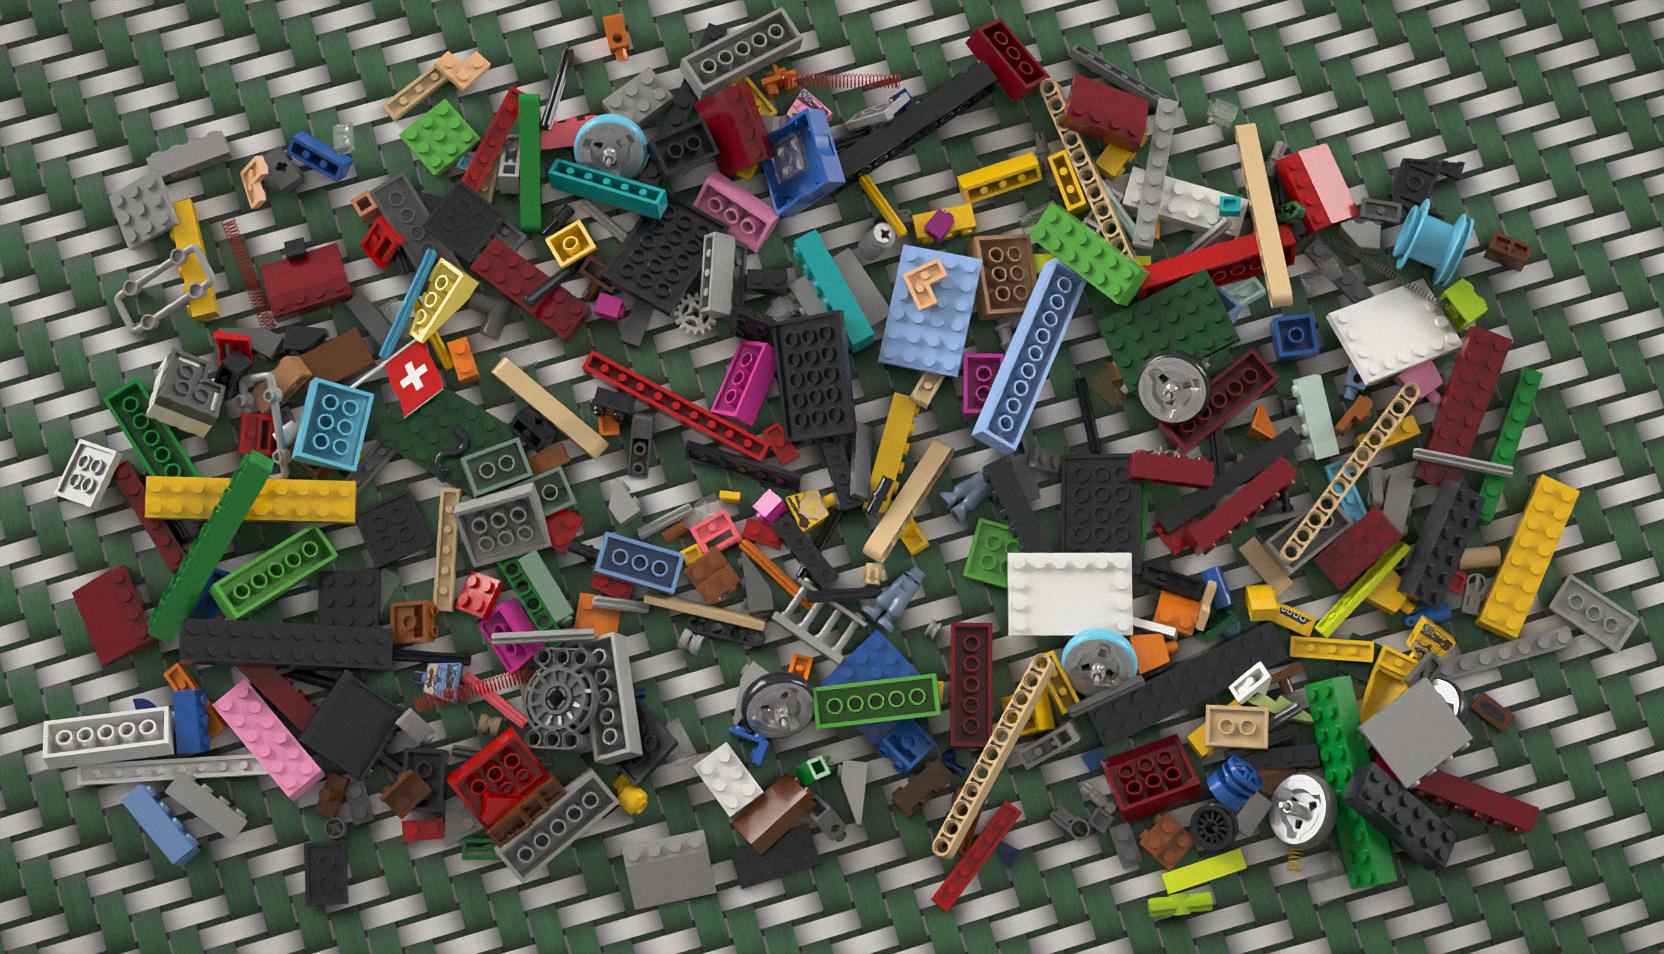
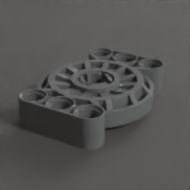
M539 648L535 652L534 660L541 668L530 678L523 698L525 716L533 728L525 735V743L528 747L539 751L583 752L587 748L588 740L581 732L592 722L599 703L597 684L589 672L596 666L597 657L594 653L581 648ZM584 656H586L585 662L582 663ZM561 695H564V697L568 698L567 701L563 700V702L560 705H558V700ZM558 737V742L555 745V739ZM577 738V742L573 746V741Z

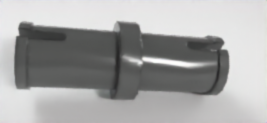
M1041 131V139L1039 132L1034 133L1036 143L1035 156H1037L1041 173H1044V165L1045 171L1048 173L1051 172L1047 157H1049L1051 152L1048 149L1047 132Z

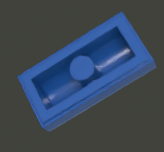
M1221 566L1212 567L1200 573L1205 587L1209 580L1217 582V588L1212 599L1215 611L1235 604Z

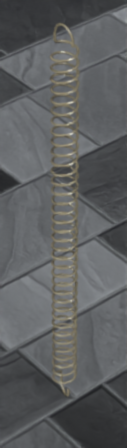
M1345 245L1342 249H1344V252L1347 251V254L1350 253L1351 255L1353 248L1350 252H1348L1350 246L1347 248V250H1345ZM1365 255V257L1362 259L1363 263H1366V265H1371L1372 260L1367 264L1369 258L1364 262L1367 256ZM1387 270L1384 274H1386V277L1389 276V279H1390V278H1392V277H1390L1392 271L1387 275V272H1388V270ZM1407 281L1404 285L1402 283V286H1405V288H1410L1411 283L1406 287L1408 283ZM1428 292L1422 297V298L1425 297V300H1427V299H1426V296H1427ZM1437 299L1434 301L1435 306L1438 305V308L1443 307L1444 302L1439 306L1441 300L1437 304Z

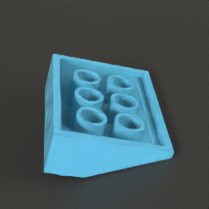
M315 377L309 383L291 460L315 466L356 472L374 394Z

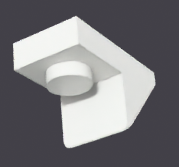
M1258 662L1228 688L1236 700L1243 704L1257 692L1265 696L1272 677L1262 662Z

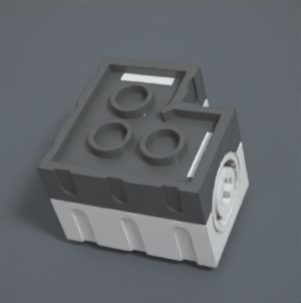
M172 348L158 369V376L155 380L154 391L151 394L146 416L204 438L218 418L226 386L207 379L211 362Z

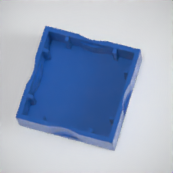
M806 108L788 120L783 127L768 134L776 157L762 162L761 165L767 177L769 193L776 216L794 217L846 183L824 109Z

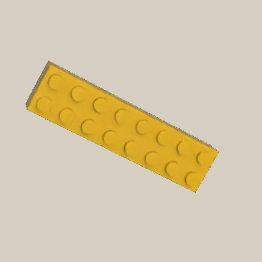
M1543 474L1536 479L1503 555L1501 564L1481 606L1480 614L1474 622L1475 625L1510 641L1518 637L1580 491Z

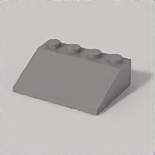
M534 482L461 502L455 506L453 515L474 568L529 553L535 549L540 550L551 547L552 545L541 501Z
M704 830L622 847L635 910L717 893Z

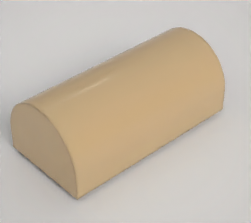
M1487 546L1465 549L1458 565V570L1500 566L1501 554L1499 547Z

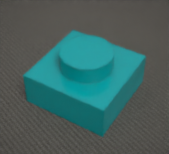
M1220 196L1219 216L1240 217L1241 197Z

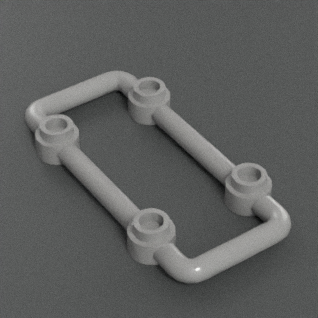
M197 244L188 245L184 249L175 248L172 250L169 259L139 279L127 280L123 285V289L115 295L114 303L130 333L137 335L145 330L153 331L159 326L161 319L191 299H202L206 295V290L214 284L215 274L202 249ZM194 252L207 280L202 283L194 282L190 284L186 294L154 315L145 314L141 318L140 324L135 327L122 299L128 295L137 296L141 292L143 285L173 265L185 264L189 259V255Z
M271 372L243 376L239 381L240 394L236 396L235 404L245 413H251V407L254 404L253 395L248 392L247 384L265 380L268 382V389L264 392L263 397L266 402L271 404L277 449L273 452L272 458L275 463L280 465L281 473L272 474L268 479H287L289 476L288 463L291 461V452L285 447L279 406L283 397L282 391L276 386L275 376Z

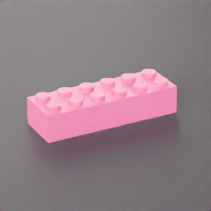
M243 679L212 705L293 802L326 776L246 679Z

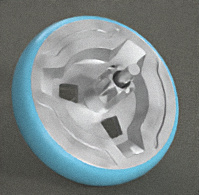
M603 114L588 120L580 128L574 142V155L579 165L631 180L640 173L646 163L648 156L647 140L640 127L629 118L617 114ZM620 139H624L626 141V143L622 146L619 145ZM594 142H602L603 145L599 148L594 145Z
M1089 629L1078 633L1066 644L1061 657V666L1073 689L1085 696L1091 697L1135 677L1138 670V659L1133 646L1122 635L1107 629ZM1089 663V669L1082 668V665ZM1109 668L1114 672L1112 676L1106 673V670Z

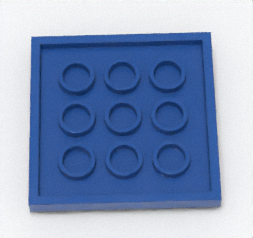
M877 629L830 673L818 687L917 676L920 674ZM901 720L856 725V727L875 746Z

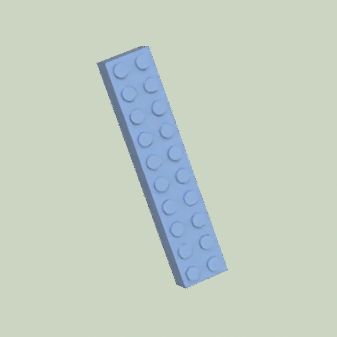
M1057 258L1045 263L971 434L974 438L1004 455L1017 449L1087 282L1086 279Z

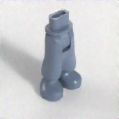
M983 470L957 484L952 492L942 491L938 494L940 502L947 509L952 507L959 499H963L961 503L950 510L952 517L960 525L966 521V512L974 510L992 491L990 484H986L982 478L981 473Z
M913 565L909 571L906 570L876 598L873 607L864 605L861 608V612L870 621L875 623L880 614L886 610V614L876 622V625L884 632L891 634L894 630L892 622L900 618L907 604L922 585L921 581L926 576L925 573Z

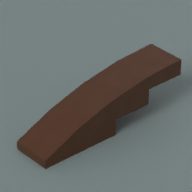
M552 776L504 814L486 831V834L499 848L531 827L535 819L550 810L551 804L566 795V789Z

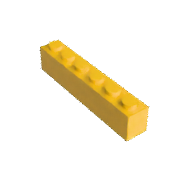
M186 199L172 203L180 222L179 225L170 230L172 241H175L176 247L181 249L191 244H197L206 257L193 201ZM194 252L191 253L188 261L178 268L180 278L184 279L185 286L182 287L184 294L188 292L190 284L194 282L202 283L207 280ZM213 285L206 290V295L202 299L193 298L189 301L190 305H187L189 316L193 317L196 322L220 316Z
M896 392L893 396L871 476L870 500L872 492L876 490L882 479V475L894 480L886 496L887 500L883 502L877 514L884 517L893 503L891 501L892 494H897L900 483L896 481L897 475H902L905 465L904 462H901L903 454H908L910 443H907L908 435L913 436L915 424H912L913 417H918L920 410L919 405L909 400L910 396ZM870 500L864 502L863 512L866 510Z

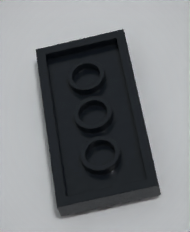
M809 824L788 830L762 855L749 843L729 849L741 889L821 864Z

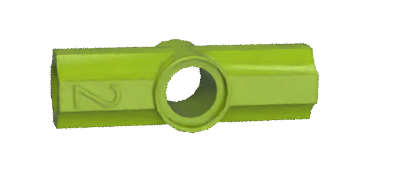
M1210 892L1196 894L1180 893L1169 895V897L1147 899L1150 917L1163 915L1179 916L1191 914V912L1213 910Z

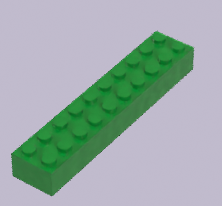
M252 450L250 455L247 453L244 455L238 468L240 472L235 471L228 485L230 489H224L218 504L214 506L210 513L208 523L205 522L201 528L198 540H194L187 557L185 556L181 562L177 574L175 573L171 579L167 591L165 590L161 596L157 608L155 607L147 623L150 626L148 634L170 645L180 628V622L188 615L269 478L275 461L255 450Z
M1351 676L1335 677L1305 685L1325 778L1334 790L1337 799L1336 826L1350 888L1353 890L1397 881L1388 838L1342 801L1355 766L1370 763L1364 734L1361 735L1357 730V727L1361 725Z

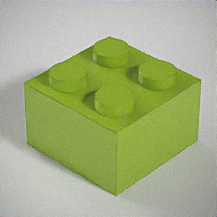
M1464 278L1444 291L1437 300V302L1441 300L1439 305L1444 302L1443 312L1460 333L1478 321L1488 310L1485 300L1477 296L1473 285L1469 281H1465Z

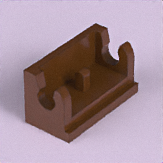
M1495 231L1488 243L1489 246L1483 258L1521 272L1528 261L1533 246Z

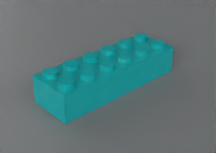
M816 229L794 240L793 255L798 264L802 263L806 279L813 282V291L816 297L822 298L824 311L843 310L848 350L850 349L852 354L873 344L874 332Z

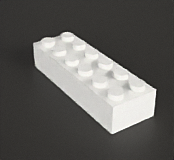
M1134 166L1129 177L1122 206L1126 212L1137 215L1145 170ZM1165 176L1157 220L1205 234L1223 218L1219 216L1220 196L1234 195ZM1241 198L1240 217H1228L1232 221V226L1220 235L1218 239L1230 241L1239 236L1248 204L1247 199Z
M169 706L44 721L43 760L49 770L174 754V716Z

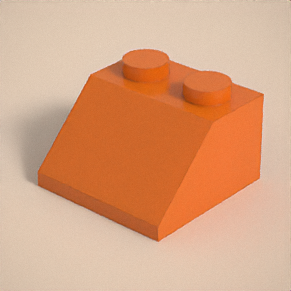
M1161 590L1151 622L1176 628L1179 636L1189 639L1195 628L1201 600L1195 601Z
M580 593L574 629L593 628L595 637L610 632L617 633L621 611L594 608L592 606V598L600 595Z

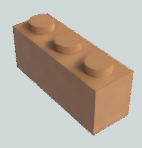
M299 356L284 357L279 362L280 365L270 371L275 376L276 386L282 391L283 397L279 403L280 407L313 375ZM267 380L257 384L251 393L255 406L261 414L266 415L272 413L271 404L266 402L263 397L264 392L268 389Z

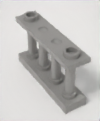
M799 577L797 584L801 588L785 611L781 613L776 611L771 620L839 666L844 660L842 656L843 648L858 626L863 629L866 628L867 623L864 622L866 618L857 612L855 614L851 613L835 601L814 603L803 621L796 625L791 621V615L808 591L818 590L814 587L815 584L808 578L803 580ZM824 603L834 608L835 611L819 634L812 636L808 633V627ZM844 615L852 622L837 644L830 648L824 644L826 642L825 638L840 616Z

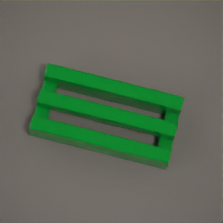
M462 838V860H502L498 855H466L467 851L495 852L494 847H467V843H494L492 839Z

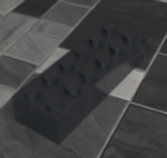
M1443 479L1398 585L1397 592L1421 607L1440 610L1486 501L1484 497L1461 482Z
M1374 762L1355 766L1342 801L1427 871L1445 868L1458 833Z

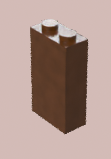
M356 327L299 356L313 374L301 386L304 395L307 396L309 383L315 377L342 385L377 367Z
M787 772L731 822L760 855L816 805L811 798L814 794L806 786L802 788L803 783L796 776L792 778Z

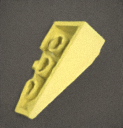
M443 258L439 259L430 273L428 290L423 292L422 299H424L422 307L416 312L409 332L411 336L422 344L470 298L479 284L470 275Z

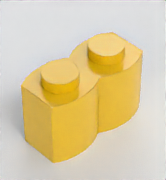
M1271 584L1246 585L1245 600L1250 620H1276V614H1280L1279 602H1276V590H1272Z

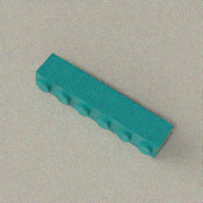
M556 158L548 172L551 188L658 220L661 219L668 206L666 190L559 158Z

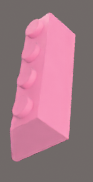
M715 171L705 180L693 204L694 207L729 225L727 234L735 236L737 241L747 244L748 248L755 253L765 243L781 217L776 216L775 210L718 171Z

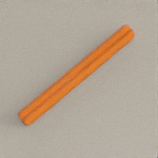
M744 539L739 544V548L794 598L800 587L750 540ZM806 595L800 602L808 612L814 605V603L807 602Z

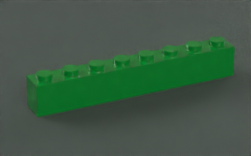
M1523 367L1518 372L1487 462L1507 466L1512 465L1543 373L1527 367ZM1483 473L1476 493L1484 497L1486 501L1476 523L1488 526L1492 522L1507 477Z

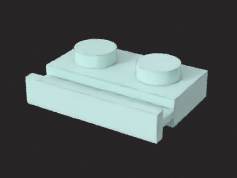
M1255 276L1220 287L1238 302L1242 308L1266 294V289Z

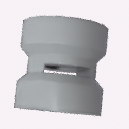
M685 629L677 647L681 649L686 648L691 654L697 655L705 637L694 635L692 631Z

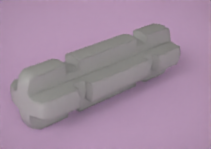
M1087 782L1080 788L1082 794L1088 795L1091 801L1101 808H1105L1104 810L1109 814L1116 810L1117 805L1115 803L1109 802L1107 797L1098 790L1092 789V786Z

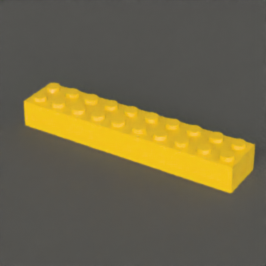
M146 476L145 518L148 520L208 521L210 513L214 506L218 504L224 489H230L228 485L231 478ZM267 479L243 522L356 524L357 483L356 481Z

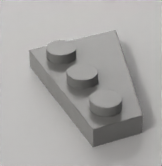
M906 92L901 94L896 101L889 99L877 108L873 106L856 113L845 123V126L849 131L852 129L861 130L867 125L872 127L881 121L886 123L894 118L893 114L907 103L910 97Z

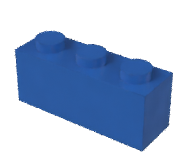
M304 131L292 136L286 154L336 182L347 177L354 160Z
M205 688L173 691L177 754L201 753L210 750L211 738L208 732L209 717L207 715Z

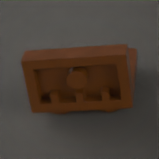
M411 769L402 771L396 778L398 781L392 786L390 784L381 791L382 796L379 798L400 819L407 816L433 791Z

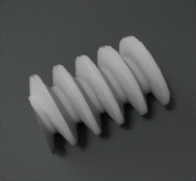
M887 223L877 224L858 242V252L860 255L868 260H875L895 242L896 235L894 229Z

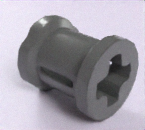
M1293 395L1279 397L1282 411L1285 414L1289 410L1295 409L1296 405H1298L1297 397Z

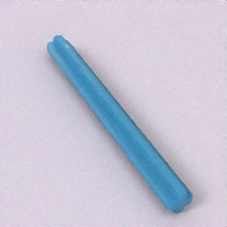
M427 249L379 353L380 358L388 360L392 356L438 256L436 251Z

